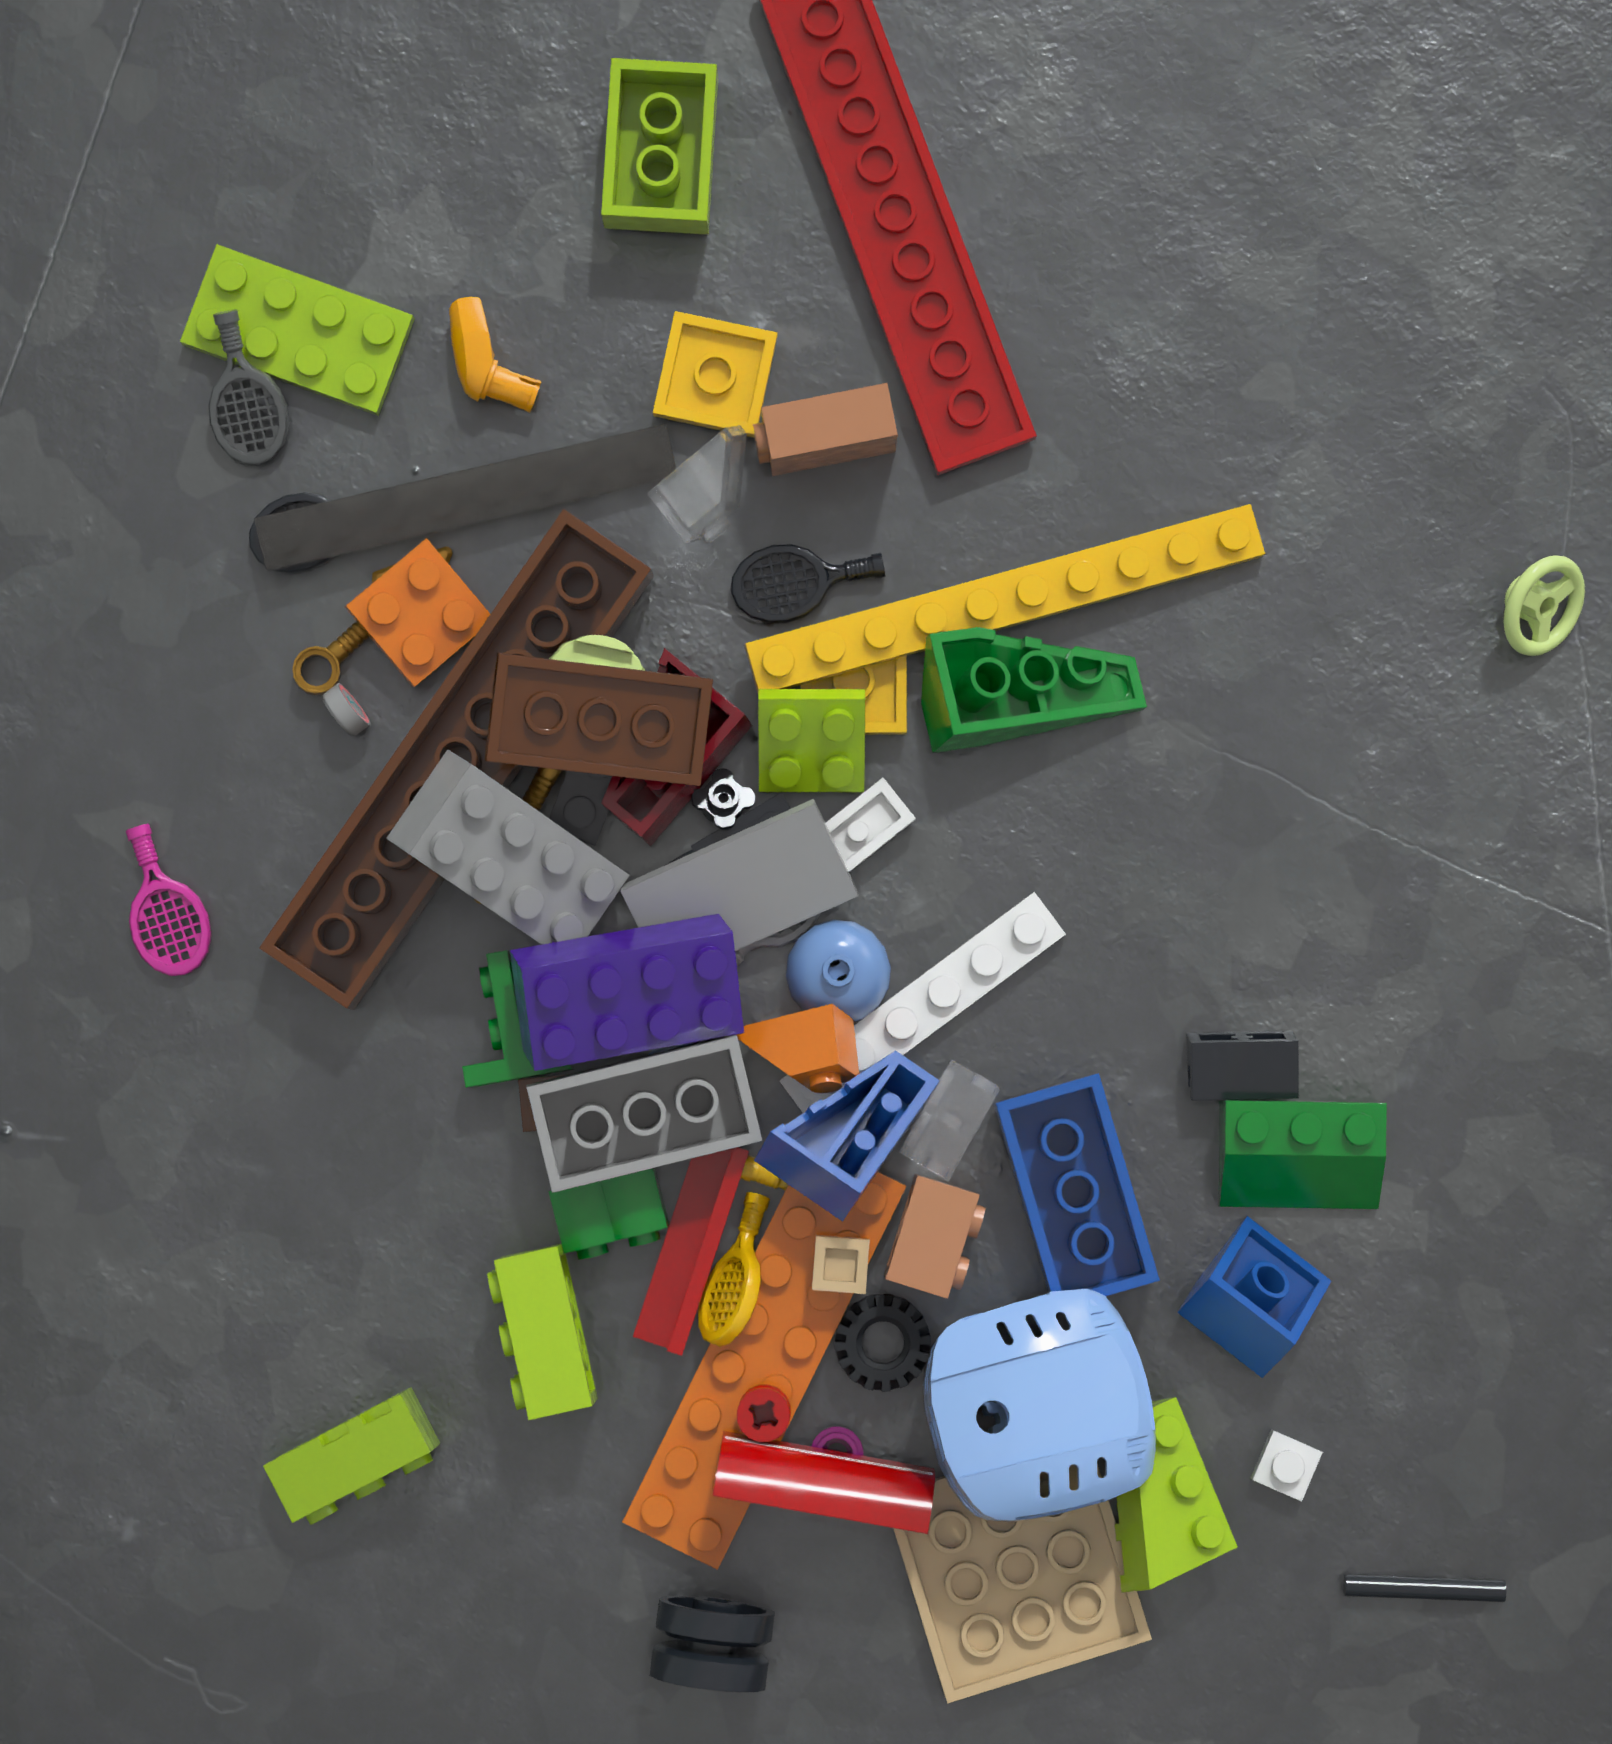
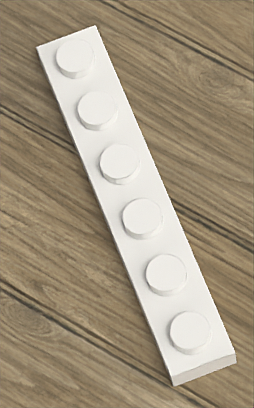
M1035 892L854 1025L859 1074L894 1051L902 1055L907 1053L1066 935ZM789 1075L780 1080V1083L803 1113L818 1100H825L837 1092H812Z

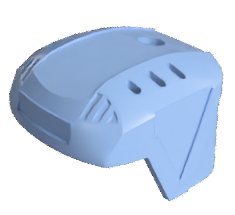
M1090 1289L1053 1291L984 1313L964 1317L948 1326L931 1347L923 1386L924 1408L938 1464L950 1488L963 1505L975 1516L985 1520L1010 1522L1061 1514L1105 1502L1138 1488L1152 1474L1156 1452V1429L1147 1378L1126 1324L1105 1295ZM1057 1313L1064 1315L1069 1324V1330L1065 1331L1061 1328L1056 1319ZM1027 1315L1033 1316L1042 1332L1041 1337H1034L1025 1320ZM997 1323L1005 1325L1013 1340L1011 1345L1004 1343L996 1328ZM978 1408L982 1409L984 1416L993 1415L996 1425L990 1427L988 1433L984 1432L976 1421ZM1099 1458L1105 1460L1104 1478H1099L1097 1475V1460ZM1071 1465L1077 1467L1078 1488L1075 1491L1069 1488V1467ZM1041 1472H1045L1048 1475L1047 1498L1040 1496Z

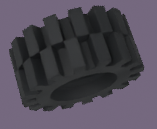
M885 1293L865 1296L866 1298L858 1302L856 1301L850 1306L837 1327L835 1350L838 1362L853 1382L862 1385L865 1389L871 1391L881 1390L882 1392H890L896 1388L901 1389L909 1385V1382L914 1378L917 1379L928 1362L931 1345L928 1325L919 1310L903 1298ZM883 1321L894 1324L900 1329L904 1338L901 1354L889 1363H877L870 1360L862 1349V1337L865 1330L876 1322Z

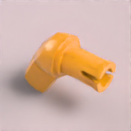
M480 297L456 299L449 308L450 333L455 365L464 392L477 402L479 399L484 400L487 396L530 413L541 381L498 366V360L494 359L495 354L492 349L488 324Z

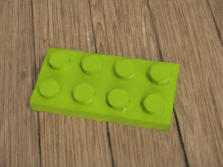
M216 244L180 342L183 346L227 361V354L223 351L219 329L215 325L213 314L237 309L240 319L238 326L244 345L242 352L245 359L252 366L268 374L271 378L379 416L415 318L412 314ZM235 358V364L240 366L237 359Z

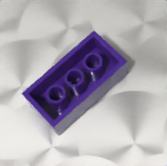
M719 914L510 950L522 1047L534 1071L744 1033L733 931Z

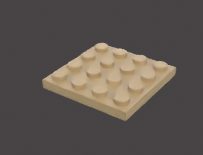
M1097 1464V1475L1099 1478H1102ZM1075 1465L1069 1467V1488L1073 1491L1078 1488L1077 1467ZM1045 1472L1040 1474V1496L1042 1498H1047L1048 1475ZM945 1476L935 1479L928 1534L893 1528L947 1704L1152 1640L1137 1591L1121 1593L1120 1575H1124L1121 1541H1116V1522L1109 1500L1065 1513L1029 1520L1010 1522L985 1520L975 1516L963 1505L950 1488Z

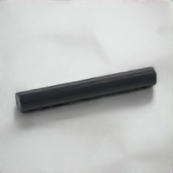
M1344 1575L1343 1592L1344 1596L1505 1602L1506 1582L1503 1580Z

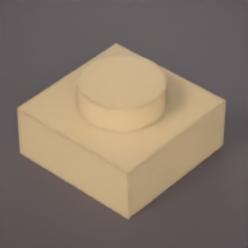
M816 1235L812 1290L866 1294L870 1239Z

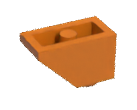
M834 1004L745 1025L744 1033L736 1034L738 1040L815 1093L837 1091L842 1087V1083L848 1082L859 1074L854 1021Z

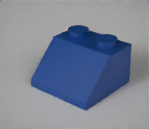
M1247 1216L1196 1281L1177 1313L1263 1378L1296 1344L1330 1285L1331 1280Z

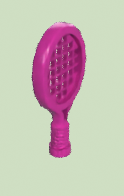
M149 823L133 827L125 832L128 841H131L138 865L143 869L144 879L139 892L131 904L129 925L132 941L141 958L154 970L168 976L188 975L201 966L209 953L212 937L209 914L200 897L187 885L169 878L161 871L157 863L159 858L151 839L152 831ZM151 871L154 872L158 879L152 881ZM168 891L170 898L163 900L161 893ZM158 894L160 902L153 904L151 896ZM181 898L183 905L176 907L174 900ZM171 901L173 908L166 910L164 903ZM161 904L163 912L156 914L154 906ZM193 905L196 912L190 913L188 906ZM151 908L153 915L146 917L144 910ZM185 908L187 915L180 917L178 909ZM175 911L177 918L170 920L168 913ZM198 914L200 922L193 924L191 916ZM165 915L167 922L160 924L158 916ZM155 918L157 925L150 927L148 920ZM188 918L190 925L183 927L181 920ZM144 921L146 929L141 930L140 922ZM178 921L180 928L173 930L171 923ZM168 924L170 932L163 934L161 926ZM200 925L201 932L196 933L194 926ZM158 928L160 935L153 937L151 930ZM191 928L193 935L186 937L184 930ZM148 931L150 938L143 940L141 933ZM181 931L183 938L176 940L174 933ZM171 934L173 942L166 944L164 936ZM161 938L163 945L156 947L154 940ZM195 938L197 945L190 947L188 939ZM151 941L153 948L148 950L145 943ZM185 941L187 948L180 950L178 943ZM175 945L177 952L170 954L168 946ZM165 948L167 955L160 957L158 950ZM188 951L190 958L183 960L181 953ZM178 954L180 962L173 964L171 956Z

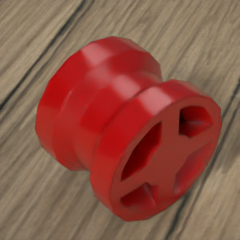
M759 1384L748 1389L742 1396L737 1408V1422L741 1431L748 1438L757 1442H770L779 1438L786 1431L791 1417V1404L787 1395L778 1387L770 1384Z

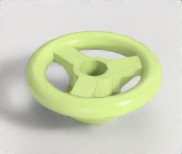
M1558 555L1540 559L1528 567L1521 576L1517 577L1510 584L1505 595L1504 631L1511 647L1520 654L1538 656L1547 653L1562 643L1574 628L1583 607L1585 584L1580 568L1571 559ZM1554 571L1564 574L1560 580L1547 584L1539 580L1544 575ZM1568 596L1567 605L1561 619L1550 631L1551 618L1555 615L1559 603ZM1520 618L1528 621L1533 633L1532 640H1528L1523 636L1520 629Z

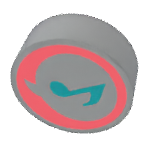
M337 683L323 694V702L327 709L349 735L357 736L371 725L363 708L342 684Z

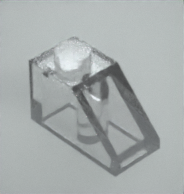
M741 425L725 427L647 493L685 544L701 539L708 544L715 540L731 526L727 518L740 508L747 433Z

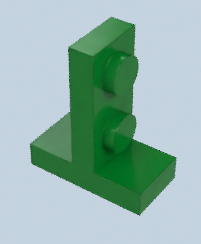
M505 950L486 954L488 966L479 967L484 998L494 997L497 1018L488 1019L489 1032L493 1050L503 1049L504 1059L462 1066L465 1087L473 1088L574 1070V1066L571 1064L534 1071L523 1052L510 951Z

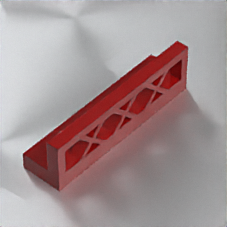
M736 1147L691 1158L633 1337L665 1347L668 1352L680 1356L683 1355L750 1150Z

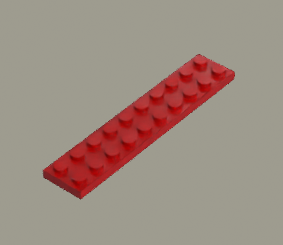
M759 0L937 476L1035 440L1037 437L873 1Z

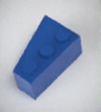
M894 1051L846 1082L843 1088L825 1100L820 1099L809 1106L806 1112L786 1125L781 1124L770 1131L754 1161L843 1222L920 1113L940 1080L899 1052Z

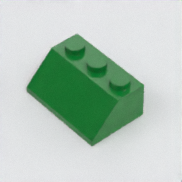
M1219 1101L1218 1207L1379 1209L1386 1162L1387 1103Z

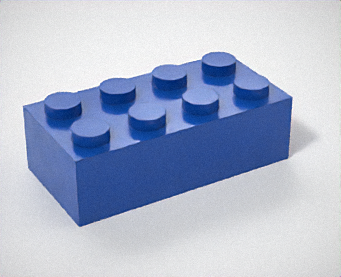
M1099 1073L993 1103L1048 1292L1090 1289L1109 1296L1160 1281Z

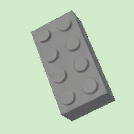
M450 750L445 752L387 836L389 841L540 944L588 937L630 876Z
M736 1035L720 1037L528 1084L526 1087L552 1193L762 1141Z

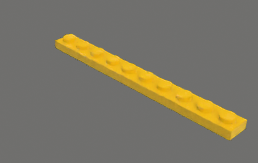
M1248 504L745 643L744 647L757 693L759 689H788L925 651L926 637L931 633L975 627L998 631L1261 558L1265 555L1252 506Z

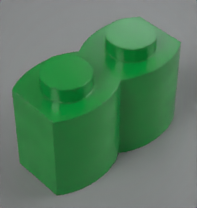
M655 1168L552 1193L551 1189L548 1191L563 1252L576 1251L578 1260L608 1253L607 1243L628 1238L630 1247L660 1240L659 1230L669 1226Z

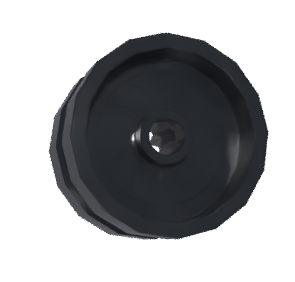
M660 1597L656 1628L663 1634L681 1640L662 1641L653 1646L649 1676L663 1682L697 1689L739 1693L764 1691L769 1660L761 1653L743 1647H759L771 1642L775 1611L753 1604L718 1597Z

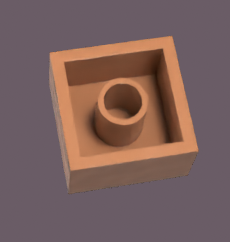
M915 1174L884 1272L885 1279L947 1299L951 1288L961 1290L970 1262L968 1257L961 1256L967 1236L977 1239L986 1210L984 1206L977 1205L980 1195Z

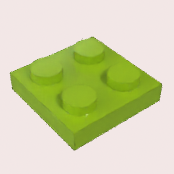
M759 689V792H864L865 689Z

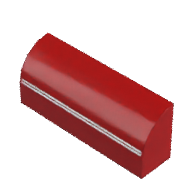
M723 1431L713 1486V1496L928 1534L935 1488V1470L930 1467L778 1440L757 1442L744 1434Z

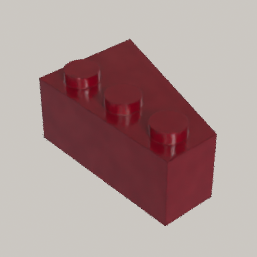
M664 648L658 662L660 666L657 672L699 677ZM712 687L701 785L695 786L612 776L601 804L649 846H652L689 802L693 792L696 789H700L753 725L741 710Z

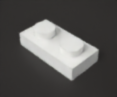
M881 778L828 820L826 825L848 871L851 872L914 822L916 818L887 781Z

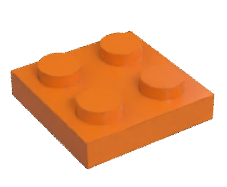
M427 538L345 606L348 612L412 687L418 685L476 636L490 615L489 611Z

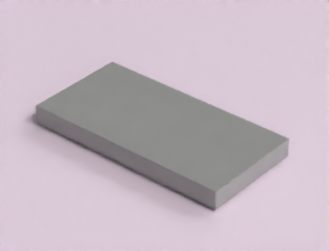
M814 799L623 884L620 889L638 928L719 914L733 931L735 951L859 896L858 890Z

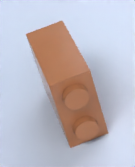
M888 383L761 407L762 422L753 424L759 463L770 462L772 476L896 452L898 434Z

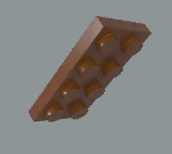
M497 653L485 761L700 786L713 679Z

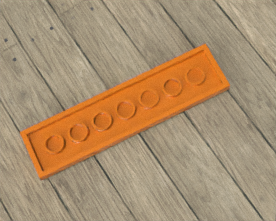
M878 1171L843 1222L790 1185L787 1186L755 1251V1256L760 1265L761 1283L752 1315L743 1331L731 1343L721 1347L710 1343L622 1523L718 1570L750 1505L749 1502L713 1496V1486L723 1431L744 1434L737 1422V1408L747 1390L759 1384H770L778 1387L787 1395L791 1404L790 1424L854 1294L812 1290L816 1235L870 1239L869 1264L907 1187L905 1184ZM785 1432L779 1438L774 1440L781 1441Z

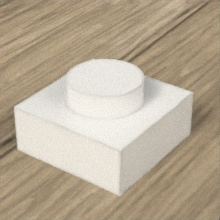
M1271 1429L1251 1479L1302 1501L1323 1452Z

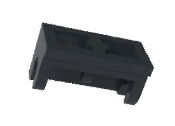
M1293 1031L1187 1033V1077L1191 1100L1299 1098L1298 1039Z

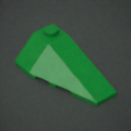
M981 627L931 633L926 637L921 706L933 753L984 746L1137 712L1147 707L1136 660L1132 656L1080 646L1069 649L1043 644L1042 639L1027 636L1023 639L996 635V630Z

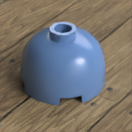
M830 920L812 926L796 940L788 955L786 980L792 999L802 1011L834 1004L856 1022L864 1019L879 1007L889 989L891 966L886 948L872 931L856 922ZM834 961H836L837 963L840 962V964L834 967L830 966V964ZM847 975L846 979L842 981L837 980L839 977Z

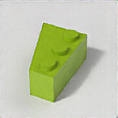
M412 1387L280 1455L263 1465L291 1522L294 1523L306 1516L309 1524L312 1525L339 1510L335 1504L336 1500L354 1492L357 1500L384 1487L386 1484L382 1478L383 1476L399 1468H402L404 1474L407 1475L433 1461L430 1452L440 1444V1441Z

